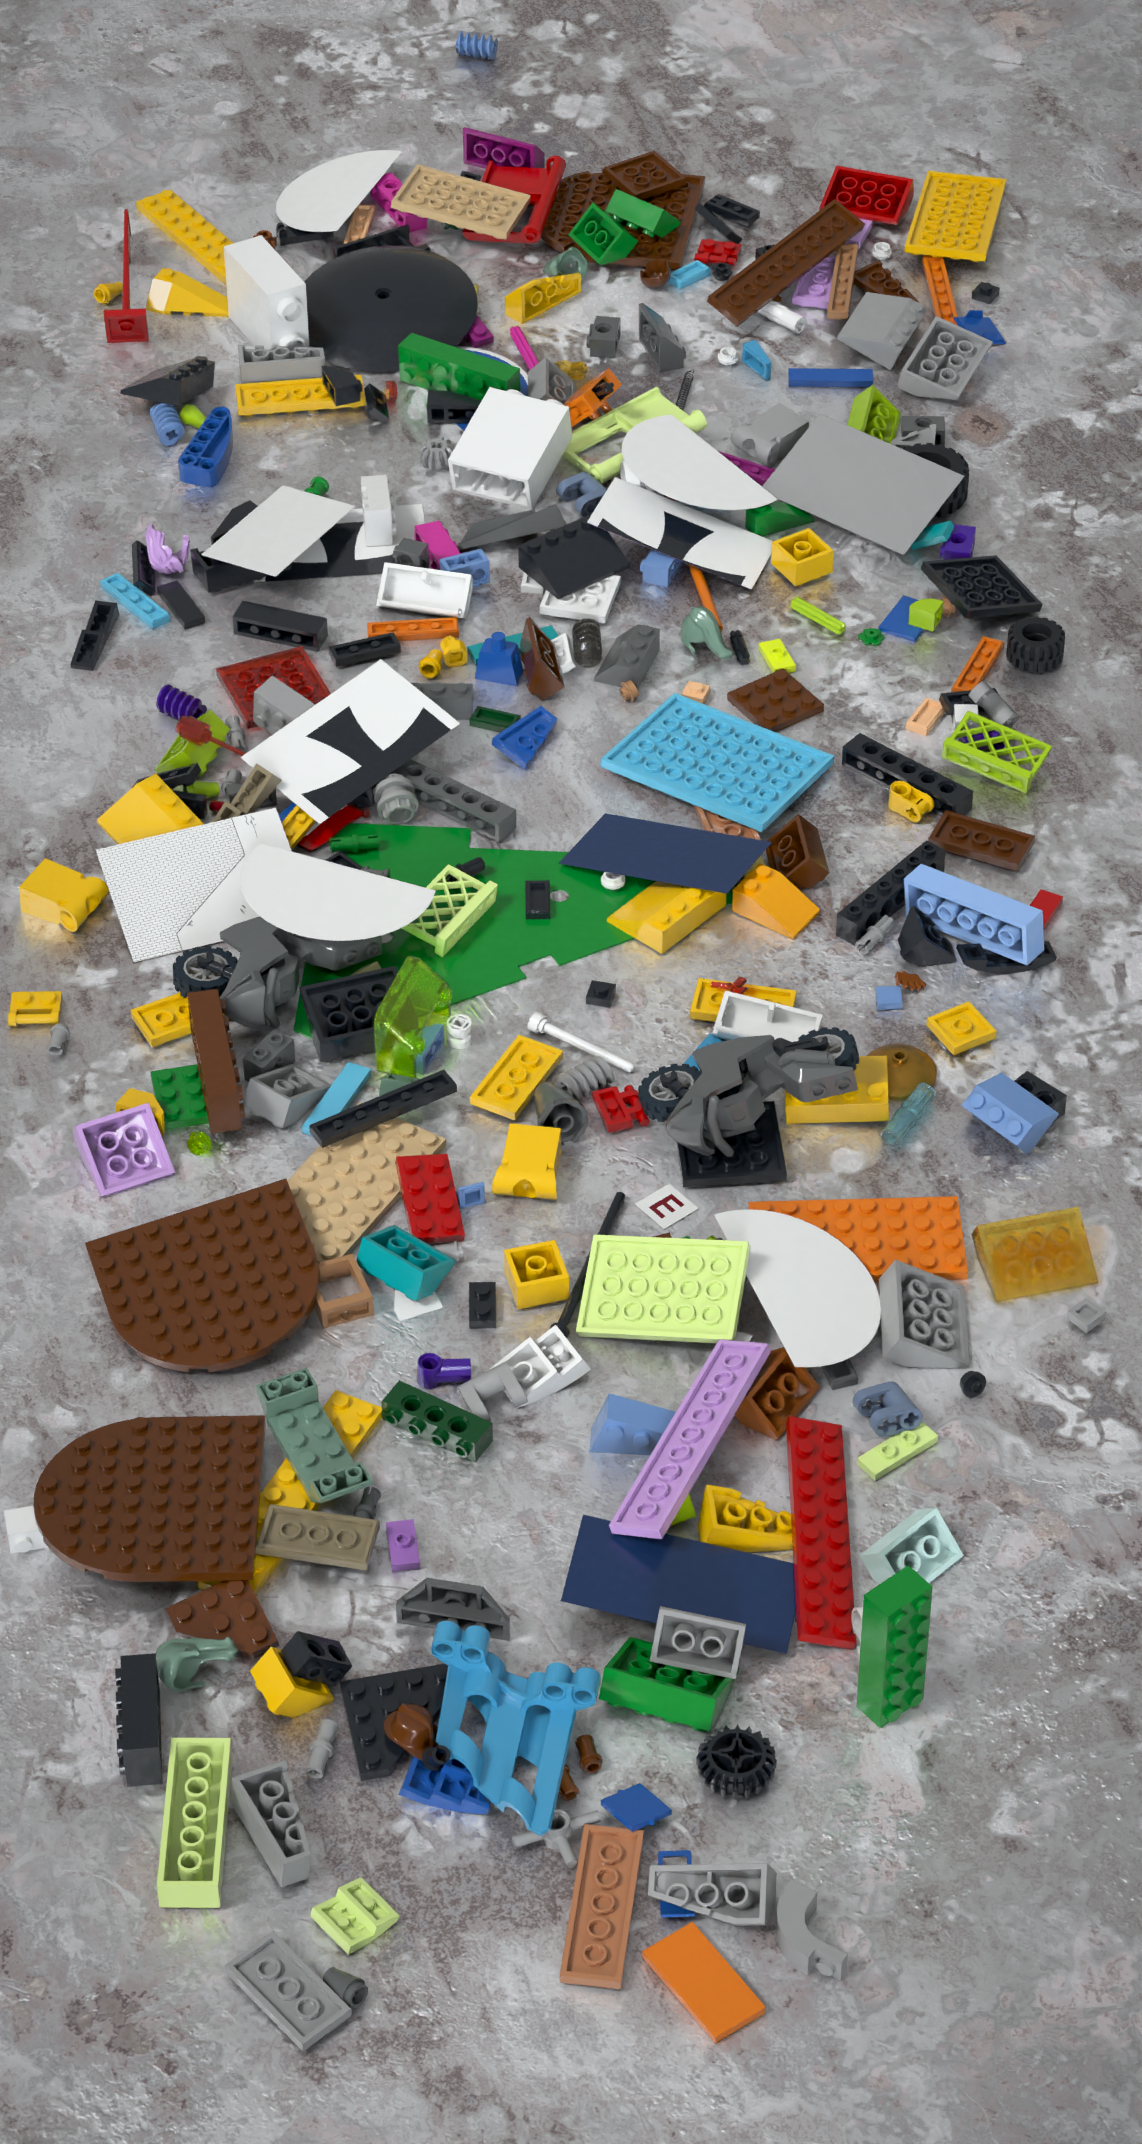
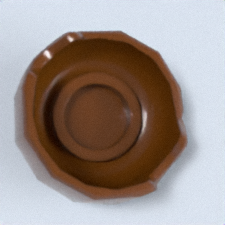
M654 259L647 262L645 271L640 270L642 284L650 288L664 286L671 278L668 260Z

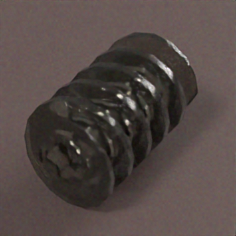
M590 618L579 620L572 628L574 659L582 667H594L602 660L600 625L596 620Z

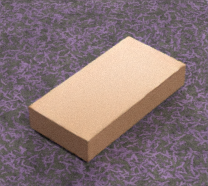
M926 697L906 722L905 729L927 736L945 713L941 703Z

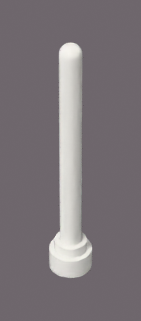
M535 1012L528 1022V1030L536 1034H544L546 1032L593 1056H600L606 1062L629 1073L635 1071L633 1063L550 1024L547 1017L539 1012Z

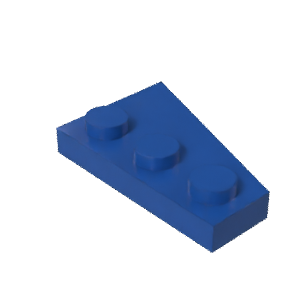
M539 706L493 737L492 745L522 769L526 770L555 728L557 718L545 708Z

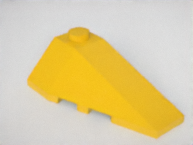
M162 268L153 278L146 310L165 315H171L172 311L183 312L184 315L202 312L204 316L229 317L228 299L226 296L182 272Z
M574 273L533 279L505 296V315L524 324L580 293L581 274Z
M713 1485L705 1486L698 1522L700 1542L743 1552L793 1550L790 1513L786 1511L778 1513L765 1507V1502L758 1499L755 1503L740 1497L741 1492L731 1488Z

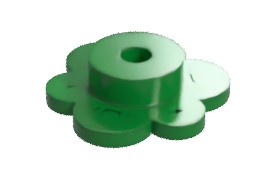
M870 628L864 629L858 635V639L863 641L865 645L872 644L878 646L885 639V636L881 634L880 629Z

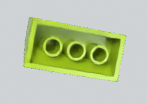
M871 385L854 397L847 425L891 444V440L896 437L901 412L874 385Z

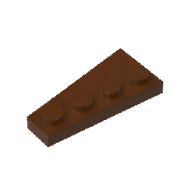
M880 260L855 271L854 285L865 292L911 298L919 302L908 289L901 287V282L898 279L894 280L888 268L884 269L882 267L883 263Z

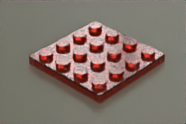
M302 646L216 668V676L247 729L258 727L253 721L254 691L271 676H274L315 705L331 694Z

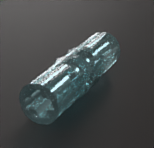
M926 1083L918 1084L910 1096L901 1104L900 1108L895 1111L893 1118L881 1132V1138L884 1143L891 1147H897L908 1132L915 1127L917 1121L921 1119L924 1111L936 1097L935 1090Z

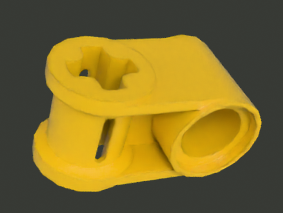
M895 781L890 785L889 809L906 817L911 822L916 823L920 821L924 813L934 809L933 799L927 793L921 792L907 782Z

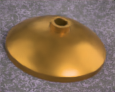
M889 1044L876 1048L866 1055L887 1056L888 1099L890 1100L918 1098L926 1094L936 1082L937 1068L933 1059L927 1053L914 1046Z

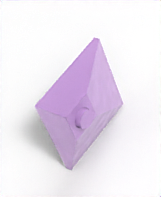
M149 1103L75 1126L73 1138L81 1159L101 1198L175 1174Z

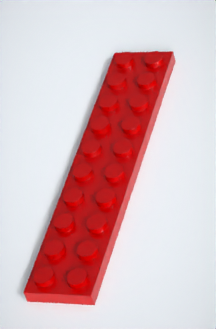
M789 1416L786 1421L798 1641L853 1650L857 1640L856 1634L852 1630L851 1619L854 1608L842 1425Z

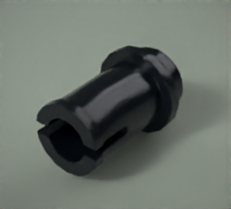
M444 1745L427 1748L422 1755V1763L430 1771L439 1770L450 1759V1751Z

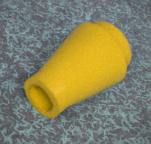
M119 281L98 284L94 289L96 301L103 304L109 303L123 292V284Z
M432 649L419 662V670L422 676L433 678L439 675L441 671V651Z

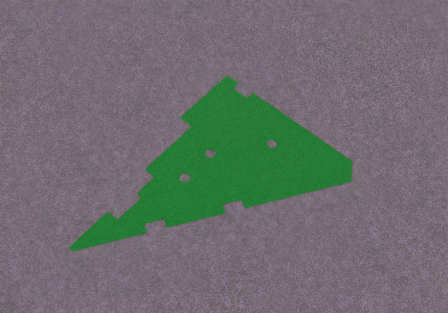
M351 823L333 838L350 837V834L361 836L376 833L379 838V849L358 850V853H352V851L343 852L361 867L369 866L370 869L383 871L385 868L390 869L391 879L426 888L448 864L456 868V865L459 863L462 865L477 857H481L485 862V870L471 877L484 884H487L489 881L498 884L496 901L443 957L434 953L435 946L400 928L390 932L393 936L391 941L382 943L381 955L346 968L331 970L312 966L305 961L301 987L349 976L360 968L376 961L381 969L396 966L415 1016L418 1018L526 979V975L519 968L525 964L551 955L556 963L561 966L635 939L608 923L607 917L656 881L624 875V886L616 890H610L601 884V876L604 871L559 864L568 852L469 848L470 828ZM742 877L726 894V905L732 904L733 889L743 880ZM550 880V894L554 891L562 890L567 892L569 897L562 902H557L550 898V919H526L525 881ZM474 887L465 888L466 893H477L479 891ZM460 888L448 889L450 895L462 894ZM444 889L435 890L434 896L445 895ZM464 900L452 901L453 907L465 905ZM447 902L435 903L436 908H449ZM451 914L439 915L440 921L452 919ZM434 916L422 917L423 922H435ZM415 919L411 923H418V919ZM437 928L425 929L427 933L434 937L439 933ZM299 994L293 1030L312 1039L301 994Z

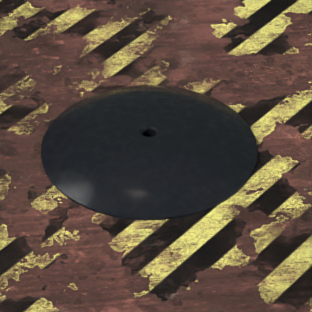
M388 245L355 250L325 263L304 281L307 297L309 347L323 348L325 362L357 372L388 373L399 371L398 345L411 333L456 347L469 333L477 315V294L468 275L449 259L437 253L415 247Z

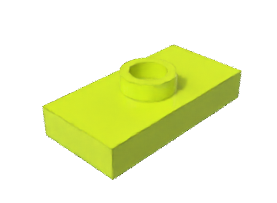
M780 638L758 643V650L772 673L781 669L786 670L788 673L796 672V664Z

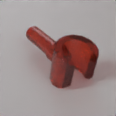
M738 977L733 983L713 981L711 983L712 988L727 989L738 994H743L748 989L743 987L747 982L743 977Z

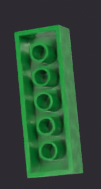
M411 333L398 345L400 381L427 390L452 391L481 401L489 387L503 391L513 389L521 392L520 368Z
M909 1565L864 1594L856 1707L879 1728L889 1722L896 1721L907 1709L919 1705L924 1697L933 1586Z

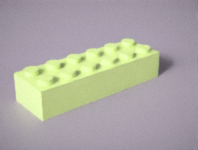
M171 1738L157 1878L159 1907L220 1908L233 1763L231 1738Z

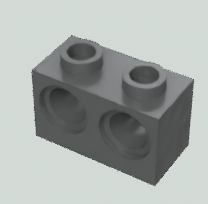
M403 538L393 550L395 564L429 569L428 543Z

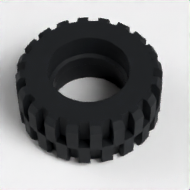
M916 443L914 446L908 445L903 448V450L964 476L932 519L938 516L939 518L945 517L948 513L951 515L957 509L959 510L968 497L970 469L964 457L959 452L956 453L954 449L945 448V445L941 444L933 445V443L921 445V443Z

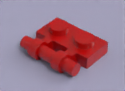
M702 239L697 253H695L694 261L698 260L705 265L723 262L735 266L741 253V244L730 241L721 242L713 239Z
M627 1085L624 1088V1092H619L617 1086L592 1091L593 1102L608 1133L632 1128L633 1119L639 1121L641 1126H647L650 1123L648 1115H645L638 1096L639 1092L632 1085Z

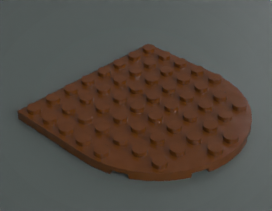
M602 169V173L591 174L589 171L563 178L541 239L561 253L570 247H576L581 251L588 263H595L596 261L568 234L592 203L606 211L615 190H622L604 175V169ZM682 174L686 177V185L663 192L660 195L645 198L643 201L664 209L681 221L680 225L662 238L656 235L652 238L642 233V229L633 230L626 226V222L622 221L621 225L638 242L626 258L608 264L646 267V263L651 260L665 259L669 262L670 270L681 268L697 213L695 207L700 203L704 189L705 176Z
M286 1178L85 1242L103 1299L117 1335L125 1345L127 1344L136 1351L137 1356L170 1370L190 1372V1369H208L209 1372H215L253 1362L273 1351L272 1347L279 1344L282 1340H289L308 1319L316 1303L320 1282L319 1264Z
M265 1415L137 1417L97 1428L76 1438L58 1452L47 1464L35 1488L33 1503L35 1521L43 1536L44 1543L58 1558L68 1565L84 1573L90 1570L103 1574L104 1578L125 1582L254 1580L266 1427Z

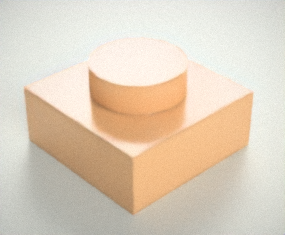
M688 681L681 695L704 704L710 694V685Z

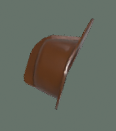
M401 1704L398 1711L392 1712L384 1721V1731L387 1737L421 1761L423 1752L427 1748L439 1746L436 1742L438 1726L433 1723V1717L429 1710L421 1705Z

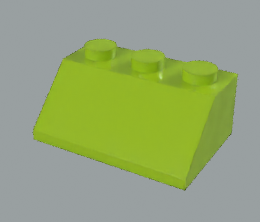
M209 710L182 728L155 768V771L162 773L198 763L201 772L197 777H200L208 769L207 763L216 757V750L226 742L225 736L230 729L212 710Z

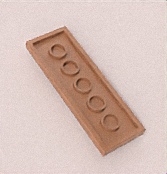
M584 1824L560 1970V1983L621 1989L644 1841V1830L631 1832L626 1828Z

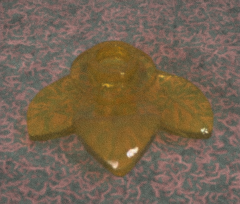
M563 360L554 363L573 380H580L586 377L588 370L585 362L577 361L572 363Z

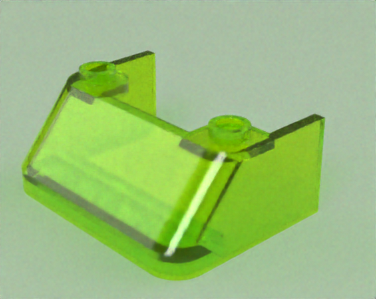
M413 956L406 958L376 1012L374 1034L377 1072L416 1078L415 1059L418 1054H422L425 1047L422 1031L432 1013L445 1017H450L451 1015L450 1001L453 991L450 989L449 983L420 958Z

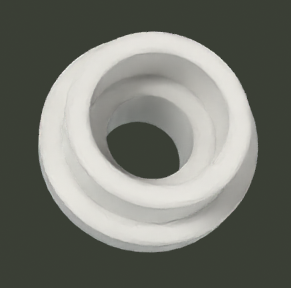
M878 242L872 248V256L878 260H886L892 255V249L888 243Z
M724 347L718 354V361L725 366L735 364L739 358L736 349L732 347Z
M604 872L601 876V884L607 889L616 890L624 886L625 876Z

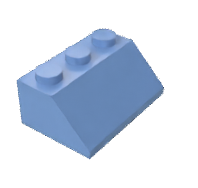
M1002 1072L976 1085L961 1105L1027 1155H1029L1059 1115L1058 1112Z

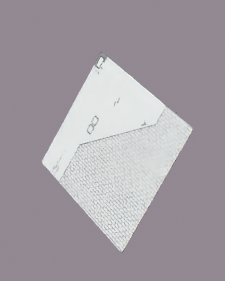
M276 808L96 850L133 962L223 941L220 939L221 931L234 924L259 917L246 902L242 894L240 872L247 856L260 843L291 851Z

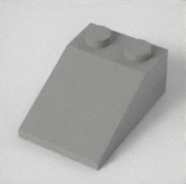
M290 1064L250 1078L243 1105L251 1110L252 1114L266 1118L276 1127L284 1128L297 1123L323 1098L331 1084L294 1064Z

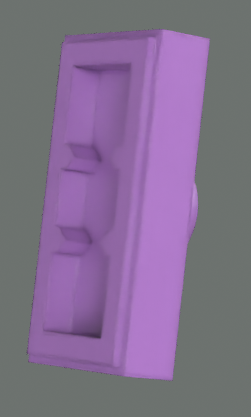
M414 1519L386 1522L392 1572L420 1569Z

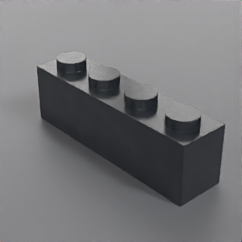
M242 601L233 615L235 635L319 652L328 637L327 618L247 601Z

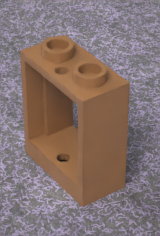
M354 1254L318 1263L320 1269L319 1284L352 1275L359 1291L356 1294L325 1302L318 1288L314 1309L323 1329L374 1315L373 1296Z

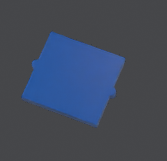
M641 1783L625 1790H618L616 1794L601 1800V1806L631 1832L649 1824L654 1825L656 1821L672 1815V1810Z

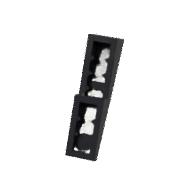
M95 600L86 629L81 631L70 664L71 668L94 670L120 615L117 603Z

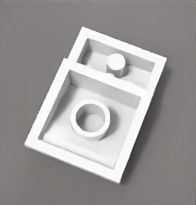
M556 1325L536 1341L529 1337L490 1368L492 1369L505 1361L508 1363L528 1400L527 1403L519 1407L529 1405L556 1393L591 1370Z

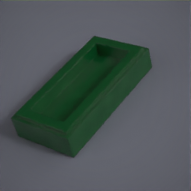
M477 706L469 722L472 727L501 733L519 721L521 715Z

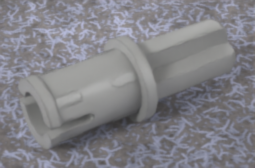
M884 915L874 926H869L867 933L855 943L856 949L858 950L862 945H865L859 952L867 954L877 943H881L884 940V936L894 927V919Z

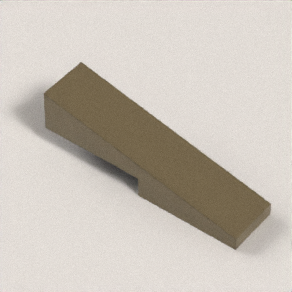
M256 763L231 803L225 801L212 822L254 813L282 780Z

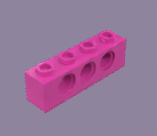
M392 172L384 174L371 189V197L399 227L408 225L409 233L427 228L428 218H421L415 214L403 213L391 208L392 199L403 184Z

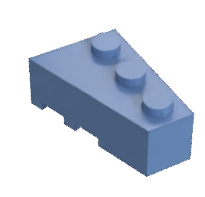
M609 1393L592 1425L589 1452L651 1455L676 1412Z

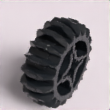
M737 1724L735 1729H729L725 1725L723 1732L715 1729L712 1736L706 1735L704 1743H700L698 1748L696 1765H698L697 1772L699 1777L702 1778L704 1786H710L712 1794L721 1791L723 1798L727 1794H731L734 1800H736L738 1795H743L748 1799L750 1792L759 1795L761 1788L767 1789L769 1781H772L775 1776L777 1759H775L774 1747L770 1746L769 1738H762L761 1731L752 1733L750 1726L742 1730ZM735 1758H738V1766H735Z

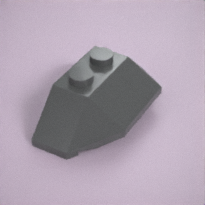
M426 1578L396 1602L397 1623L436 1629L439 1622L451 1621L458 1624L462 1631H465L469 1626H481L490 1632V1638L506 1641L510 1639V1618L483 1586Z

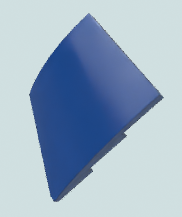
M414 1756L412 1757L398 1795L428 1806L471 1814L488 1813L490 1803L473 1785L471 1773L459 1760L449 1759L439 1770L430 1771L426 1769L421 1760Z

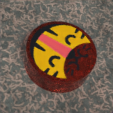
M394 380L385 381L384 394L386 395L387 402H395L397 400V385Z

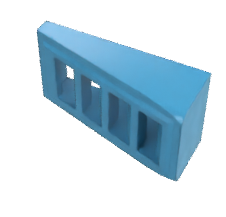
M756 340L744 343L742 362L766 381L771 380V361Z

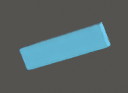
M116 573L100 581V587L151 629L171 621L170 614L121 574Z
M348 1062L303 1124L302 1133L311 1135L309 1125L347 1110L370 1078L371 1069Z

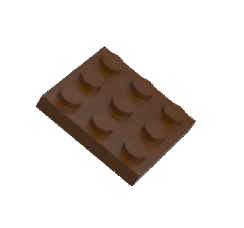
M655 151L604 167V175L623 192L641 200L686 185V177Z
M784 669L727 693V700L752 723L773 732L783 730L824 711V703Z

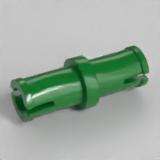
M350 834V837L329 838L330 852L352 851V853H358V850L379 849L378 834L361 836Z

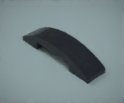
M1044 941V951L1028 965L992 951H984L980 943L957 944L956 947L964 965L974 970L995 974L1019 973L1037 969L1056 961L1057 958L1049 941Z

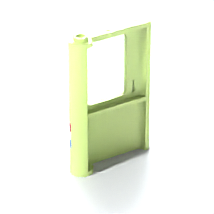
M655 387L572 431L573 437L562 457L582 472H588L603 484L620 475L621 460H624L622 452L600 464L594 463L591 466L576 454L620 431L628 433L637 424L654 417L672 414L695 434L706 429L707 422L700 410L692 411L689 416L660 393L659 388Z

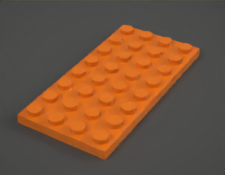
M958 1196L748 1202V1209L789 1215L815 1225L829 1233L858 1257L874 1282H879V1278L895 1259L947 1280L968 1279Z

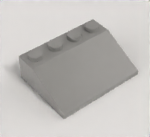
M866 292L836 339L891 370L918 328L928 308L911 298Z
M936 316L901 370L897 388L919 397L958 400L993 342Z
M895 1259L879 1278L883 1358L905 1367L967 1369L970 1366L964 1286Z

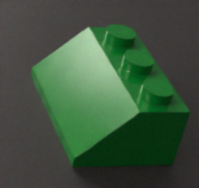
M617 189L606 209L620 224L624 221L629 228L636 231L640 228L643 230L642 233L652 238L654 235L661 238L681 223V221L664 209Z
M595 203L590 205L568 234L599 265L626 258L638 242L607 211Z

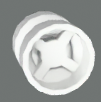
M464 1014L450 1016L446 1022L448 1045L454 1049L467 1048L472 1043L471 1019Z

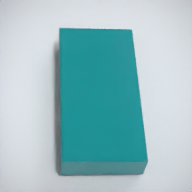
M950 520L925 527L910 548L916 550L948 541L954 529V524Z

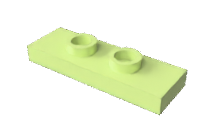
M921 1422L917 1428L895 1434L858 1457L857 1465L876 1481L937 1443L938 1435L925 1423Z

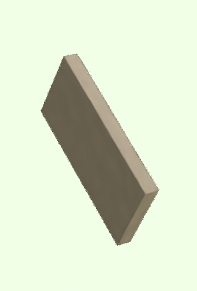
M270 1504L256 1545V1554L367 1570L380 1529V1520Z

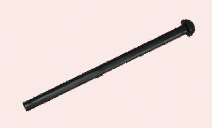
M623 1192L616 1193L597 1235H609L626 1197ZM590 1252L558 1323H553L550 1326L551 1329L556 1325L566 1338L570 1334L567 1325L583 1293Z

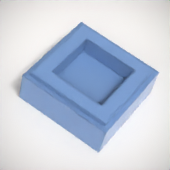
M880 986L875 988L877 1010L902 1009L903 1002L900 986Z

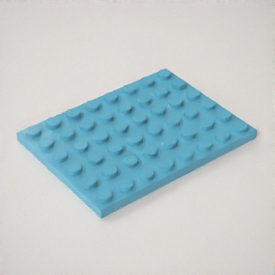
M674 693L603 756L600 761V767L763 832L834 764V755Z

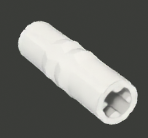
M773 300L757 311L776 324L782 325L796 333L802 332L806 326L807 320L805 317Z

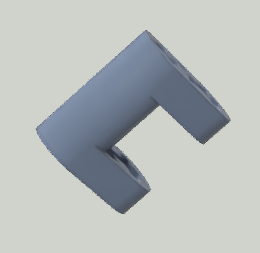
M581 472L564 479L556 488V494L564 501L568 502L580 497L575 503V510L583 517L592 515L607 491V488L588 472Z
M891 1381L863 1388L853 1397V1406L862 1416H871L869 1420L870 1427L880 1437H888L903 1431L913 1430L922 1422V1412L896 1382Z

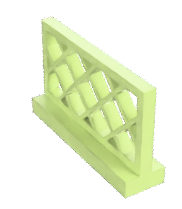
M448 864L426 887L432 890L444 889L445 895L434 896L430 903L432 909H426L417 918L418 923H409L402 927V929L435 946L434 953L443 957L496 901L498 884L492 881L484 884ZM450 874L457 878L458 881L446 882L445 878ZM474 887L479 891L477 893H466L465 888ZM460 888L462 894L450 895L448 889ZM464 900V906L453 907L452 901ZM447 902L449 908H436L435 903ZM451 914V920L440 921L439 915ZM434 916L435 922H423L422 917ZM437 928L439 933L434 937L427 933L425 929Z

